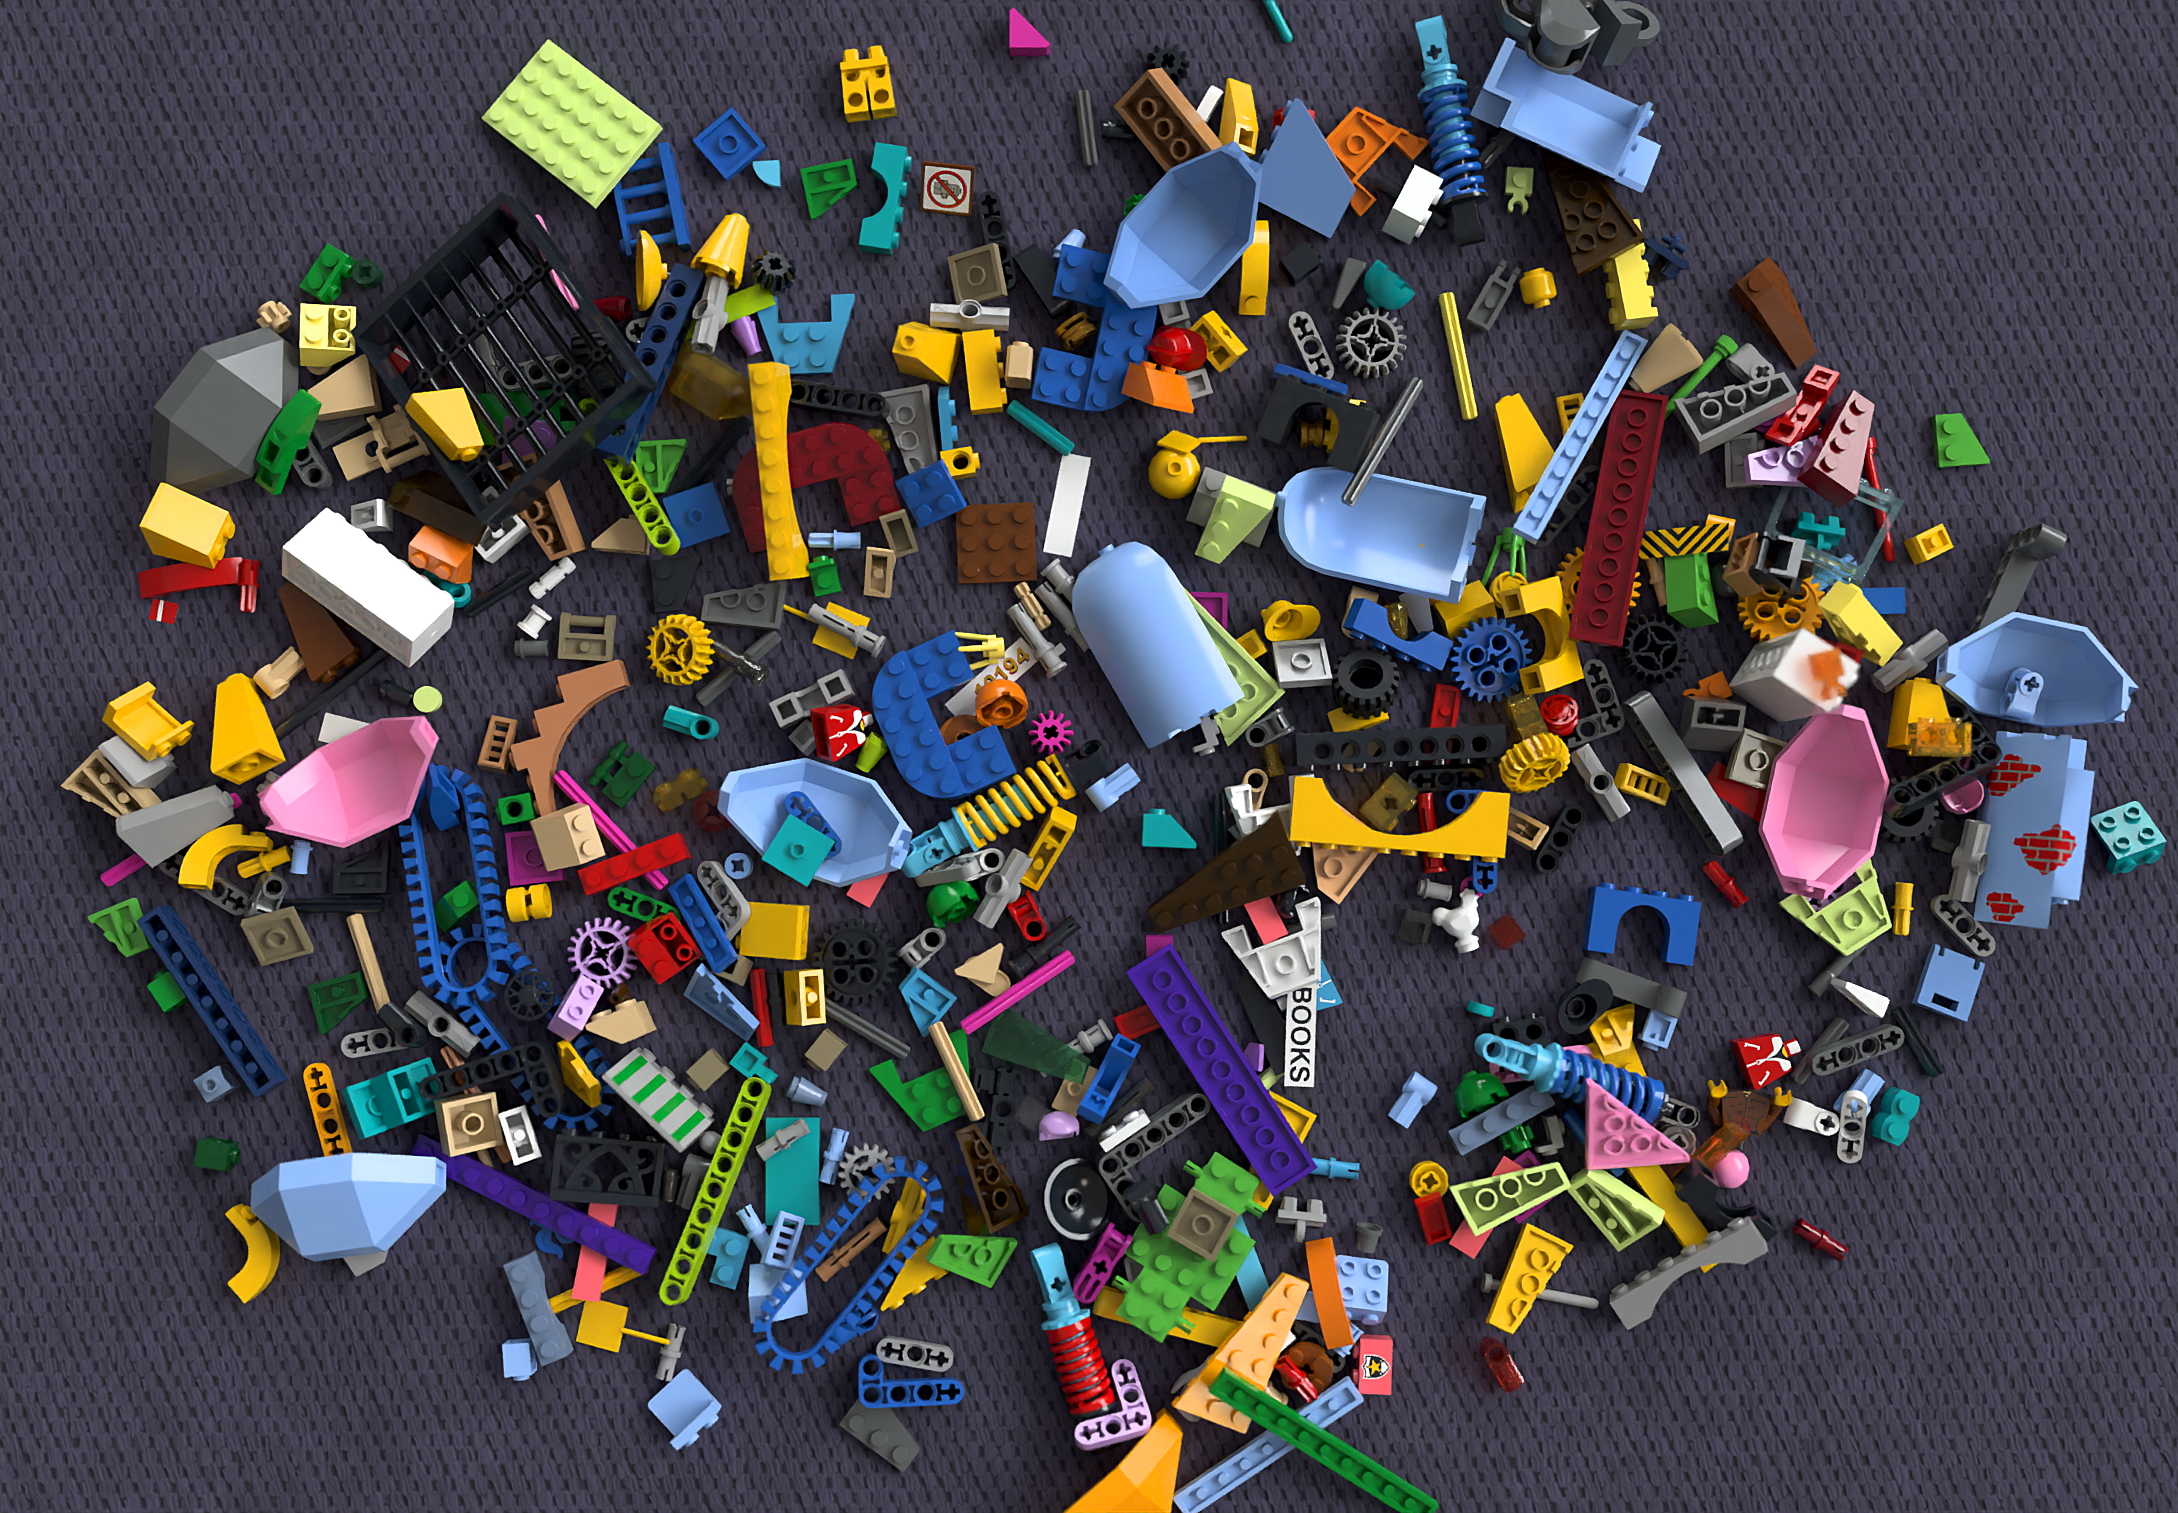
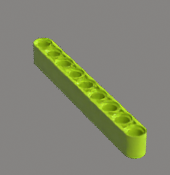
M749 1078L742 1085L661 1285L659 1294L665 1304L675 1305L684 1303L691 1294L771 1095V1085L761 1078ZM759 1082L762 1086V1092L759 1096L755 1097L752 1094V1087L755 1083ZM748 1107L752 1112V1117L748 1122H745L742 1119V1112ZM738 1132L741 1135L742 1141L738 1147H735L731 1140L732 1136ZM725 1158L731 1161V1169L728 1172H724L721 1166ZM715 1183H718L721 1187V1194L717 1198L711 1193V1188ZM705 1208L711 1213V1218L707 1223L701 1219V1213ZM694 1234H697L701 1240L698 1248H694L691 1245V1237ZM684 1259L690 1263V1270L687 1274L683 1273L680 1267ZM673 1285H676L680 1290V1295L677 1299L672 1298L670 1294Z

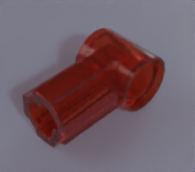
M1496 1337L1485 1338L1480 1344L1481 1355L1486 1360L1504 1392H1513L1520 1388L1525 1380L1509 1355L1507 1348ZM1500 1347L1498 1355L1489 1357V1351L1492 1348Z

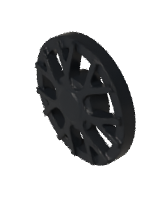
M520 972L512 977L506 985L504 992L505 1005L509 1012L520 1020H538L547 1015L552 1009L555 1002V988L551 980L540 972ZM525 975H532V985H525ZM543 979L547 986L540 991L536 984ZM515 981L522 986L519 992L511 988ZM541 994L550 995L549 1003L540 1001ZM518 996L520 1002L511 1006L509 997ZM522 1004L528 1006L525 1016L518 1013ZM538 1004L543 1012L535 1015L532 1006Z

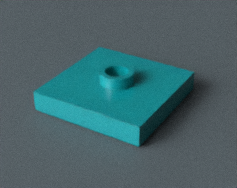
M789 814L763 855L762 860L808 887L835 841Z

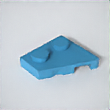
M939 386L938 409L942 451L953 449L954 441H958L957 425L952 426L951 417L956 416L955 400H950L949 386Z

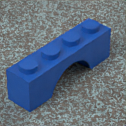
M1354 598L1342 627L1350 631L1349 635L1361 641L1367 639L1373 642L1372 647L1384 652L1388 649L1395 653L1394 657L1407 663L1410 660L1417 664V669L1426 673L1443 670L1454 641L1433 631H1421L1417 636L1408 641L1398 638L1388 624L1387 609L1366 598Z

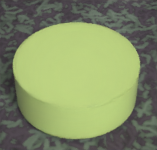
M423 686L415 692L413 702L418 710L432 713L441 706L442 696L436 688Z

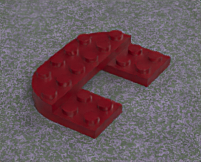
M828 422L787 434V458L791 489L837 477L851 526L880 519V516L902 510L887 456L882 446L870 433L850 423ZM755 445L738 464L732 483L734 505L736 504L750 554L767 549L757 446Z

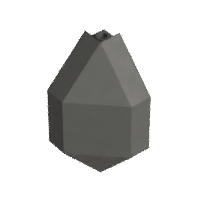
M267 326L201 347L153 407L150 476L159 484H168L192 496L253 477L261 465L255 458L268 431L284 407L298 392L299 350Z

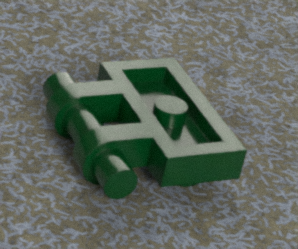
M622 739L615 747L612 746L609 749V755L601 765H596L592 770L594 773L588 781L595 787L602 779L608 784L602 790V793L618 806L624 808L657 767L637 751H634L629 758L623 753L629 745ZM619 761L623 766L615 776H612L608 771Z

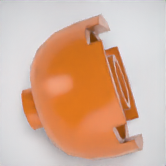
M997 679L986 683L980 688L975 698L977 720L984 727H990L995 724L997 726L1003 725V729H1008L1018 725L1027 716L1028 702L1024 691L1017 683L1011 680Z

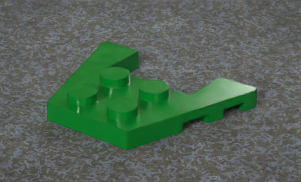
M961 1028L948 1035L970 1081L967 1034ZM892 1059L869 1068L874 1077L923 1132L967 1113L946 1066L904 1084Z

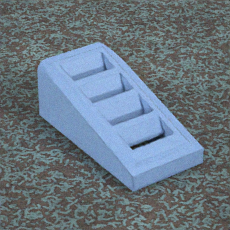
M779 1211L760 1261L761 1264L787 1271L791 1267L805 1218ZM783 1221L795 1224V1228L790 1229L782 1226ZM780 1232L792 1235L790 1240L779 1237ZM777 1242L787 1245L786 1250L777 1248ZM773 1253L782 1255V1261L772 1258Z

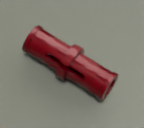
M1803 1218L1796 1222L1800 1227L1794 1226L1792 1232L1812 1243L1811 1246L1814 1249L1823 1250L1838 1262L1845 1257L1839 1252L1847 1253L1848 1247L1831 1238L1827 1231L1815 1228Z

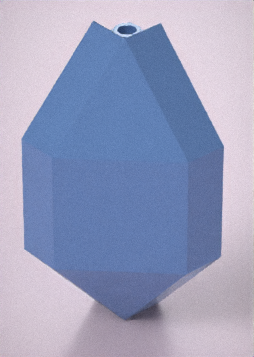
M1233 141L1171 168L1120 223L1104 285L1121 303L1131 309L1203 297L1253 243L1263 165L1249 159L1237 142Z

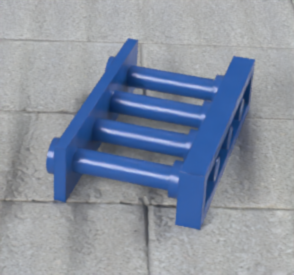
M669 142L659 143L660 153H656L654 157L637 160L626 172L630 173L658 167L663 169L665 178H662L660 182L622 189L621 181H619L613 188L623 239L619 240L622 254L627 255L631 262L636 261L634 250L637 248V239L632 240L629 225L666 217L669 220L673 219L675 228L671 229V232L651 236L655 244L658 246L673 242L674 245L678 244L682 252L693 250L673 150ZM660 192L668 194L670 203L666 204V207L627 214L624 201L626 199Z

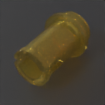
M1278 743L1262 746L1261 750L1263 751L1267 766L1265 773L1269 774V778L1285 774L1284 769L1286 766L1282 765Z

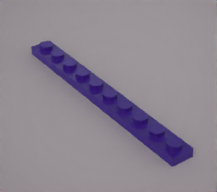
M425 1133L420 1134L410 1156L436 1157L446 1163V1177L642 1275L647 1273L656 1254V1248L562 1201L549 1200L548 1194L494 1167L486 1165L478 1159L467 1154L450 1157L442 1153L441 1141Z

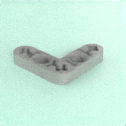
M703 861L697 870L698 879L719 909V913L715 917L719 924H724L725 934L728 940L731 941L748 921L751 913L750 906L719 862ZM722 886H725L727 889V896L724 899L720 893ZM704 954L698 958L701 960H707Z

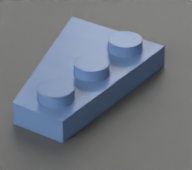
M703 963L696 969L683 995L747 1042L760 1022Z

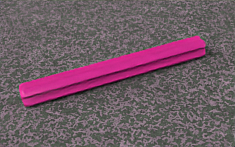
M1068 950L1063 951L961 1020V1027L967 1034L972 1033L1074 964L1073 955Z

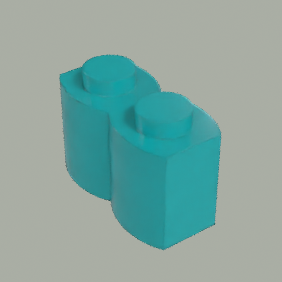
M1891 1086L1883 1095L1881 1111L1872 1121L1871 1135L1897 1146L1901 1145L1908 1135L1909 1121L1913 1119L1918 1111L1920 1098L1903 1089Z

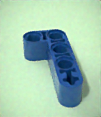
M1452 791L1444 797L1443 807L1449 814L1461 815L1472 804L1480 791H1490ZM1454 795L1462 799L1463 804L1459 810L1452 808L1450 800ZM1471 855V860H1469V884L1471 889L1477 893L1486 894L1496 888L1497 862L1482 863L1478 860L1477 856ZM1489 866V870L1484 871V879L1489 880V884L1484 885L1483 889L1482 885L1477 883V880L1483 876V870L1477 871V867Z
M867 1353L858 1362V1394L860 1402L867 1408L951 1405L961 1401L964 1396V1388L955 1377L883 1380L882 1361L876 1354ZM867 1360H875L878 1363V1368L874 1373L864 1372L863 1365ZM939 1384L940 1390L949 1389V1384H953L958 1391L953 1393V1397H949L947 1392H939L940 1398H937V1388L935 1385ZM922 1385H929L932 1388V1393L928 1398L923 1399L917 1395V1391ZM896 1386H901L905 1389L904 1397L899 1400H895L890 1396L891 1390ZM873 1387L878 1390V1397L875 1400L867 1401L863 1397L864 1391L867 1388Z

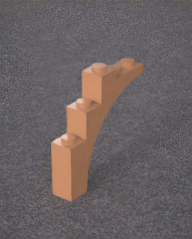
M618 659L557 677L559 684H556L557 694L560 700H564V703L534 711L533 726L536 733H540L541 737L510 745L512 752L509 753V759L513 768L516 767L517 771L529 772L526 775V780L530 790H534L536 800L533 801V805L537 815L542 817L557 811L554 799V781L552 778L555 775L562 747L576 723L595 704L613 693L630 687L623 661Z

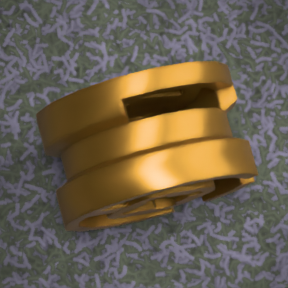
M1085 312L1071 317L1056 329L1055 334L1064 341L1063 346L1066 350L1076 348L1092 337L1097 331L1095 326L1088 322L1089 317Z

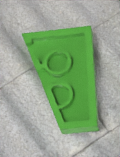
M938 1235L925 1258L929 1263L992 1288L1018 1242L1012 1237Z

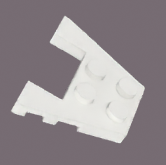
M1314 773L1289 776L1290 804L1259 810H1252L1251 785L1242 784L1226 787L1225 793L1242 838L1249 834L1255 826L1261 825L1269 819L1277 810H1279L1289 835L1294 776L1314 778ZM1291 840L1296 855H1300L1302 846H1294L1295 841Z
M1318 897L1295 905L1303 931L1253 949L1244 925L1221 933L1222 937L1231 946L1235 954L1270 999L1321 981V902Z

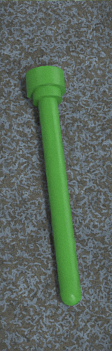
M1722 335L1715 342L1716 346L1713 348L1714 352L1668 400L1665 419L1675 409L1674 400L1685 399L1722 358L1726 359L1727 356L1730 357L1738 350L1737 344L1730 337Z

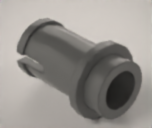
M525 638L516 640L515 655L520 656L521 659H525V656L548 657L549 641L525 640Z

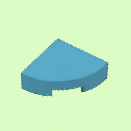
M779 160L753 161L754 170L761 181L770 187L781 188Z

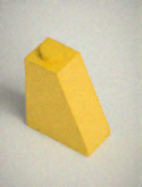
M463 388L411 395L405 406L406 411L450 460L461 459L462 461H470L477 457L484 443Z

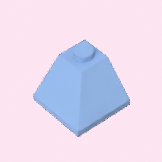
M793 1260L790 1269L799 1277L802 1273L793 1268V1263L795 1262ZM761 1263L750 1264L748 1297L751 1323H754L755 1316L768 1319L769 1313L760 1309V1303L767 1295L775 1304L780 1301L771 1295V1290L778 1281L787 1291L791 1286L782 1282V1276L786 1271ZM805 1280L774 1316L773 1321L808 1313Z

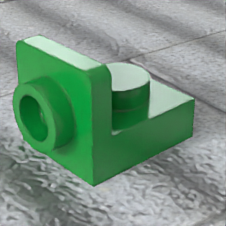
M828 556L813 558V563L807 564L816 598L842 592L836 563L833 558L828 559Z

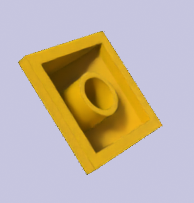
M1480 580L1464 587V592L1458 604L1441 601L1433 605L1445 637L1454 641L1453 646L1458 644L1454 636L1461 638L1463 636L1461 628L1470 630V621L1478 624L1479 618H1485L1487 622L1490 616L1497 619L1494 600Z

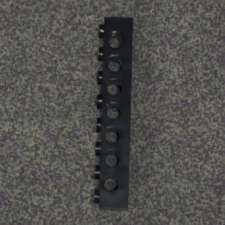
M1505 725L1301 733L1291 735L1293 766H1300V771H1316V765H1326L1327 770L1343 769L1342 764H1353V769L1369 768V763H1379V768L1395 767V762L1405 761V767L1421 766V761L1431 760V765H1447V759H1457V764L1473 763V758H1482L1483 763L1499 762L1498 757L1507 755ZM1475 737L1482 743V747L1478 752L1472 748V741ZM1448 739H1452L1456 743V749L1453 753L1448 752L1446 749ZM1422 740H1426L1430 744V751L1427 754L1422 753L1420 750ZM1397 741L1402 742L1404 745V752L1400 756L1394 752V744ZM1371 742H1375L1379 746L1375 757L1371 756L1367 751V747ZM1345 743L1350 744L1353 748V754L1349 758L1344 757L1341 753V747ZM1319 744L1326 748V756L1323 759H1319L1315 755V748Z

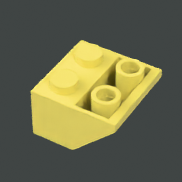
M301 304L300 366L329 367L355 354L356 340L350 331L356 326V307Z

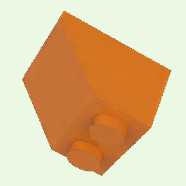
M1141 360L1140 365L1129 362L1121 391L1122 394L1151 405L1193 414L1194 407L1184 376L1175 374V368L1161 365L1160 369H1157L1155 363Z
M425 524L409 544L408 561L418 568L426 569L436 574L439 578L455 584L469 583L471 580L473 546Z

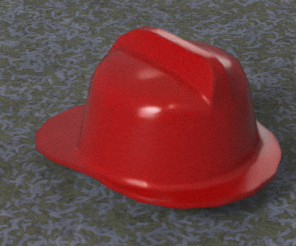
M1162 326L1156 329L1152 335L1151 343L1147 346V350L1150 351V355L1156 364L1183 371H1193L1200 368L1207 356V346L1197 332L1173 326Z

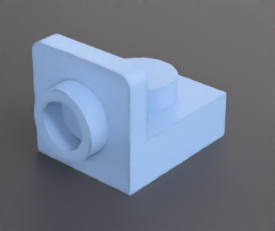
M1650 1009L1642 1034L1638 1033L1637 1038L1643 1040L1642 1046L1655 1051H1658L1659 1047L1667 1049L1678 1019Z

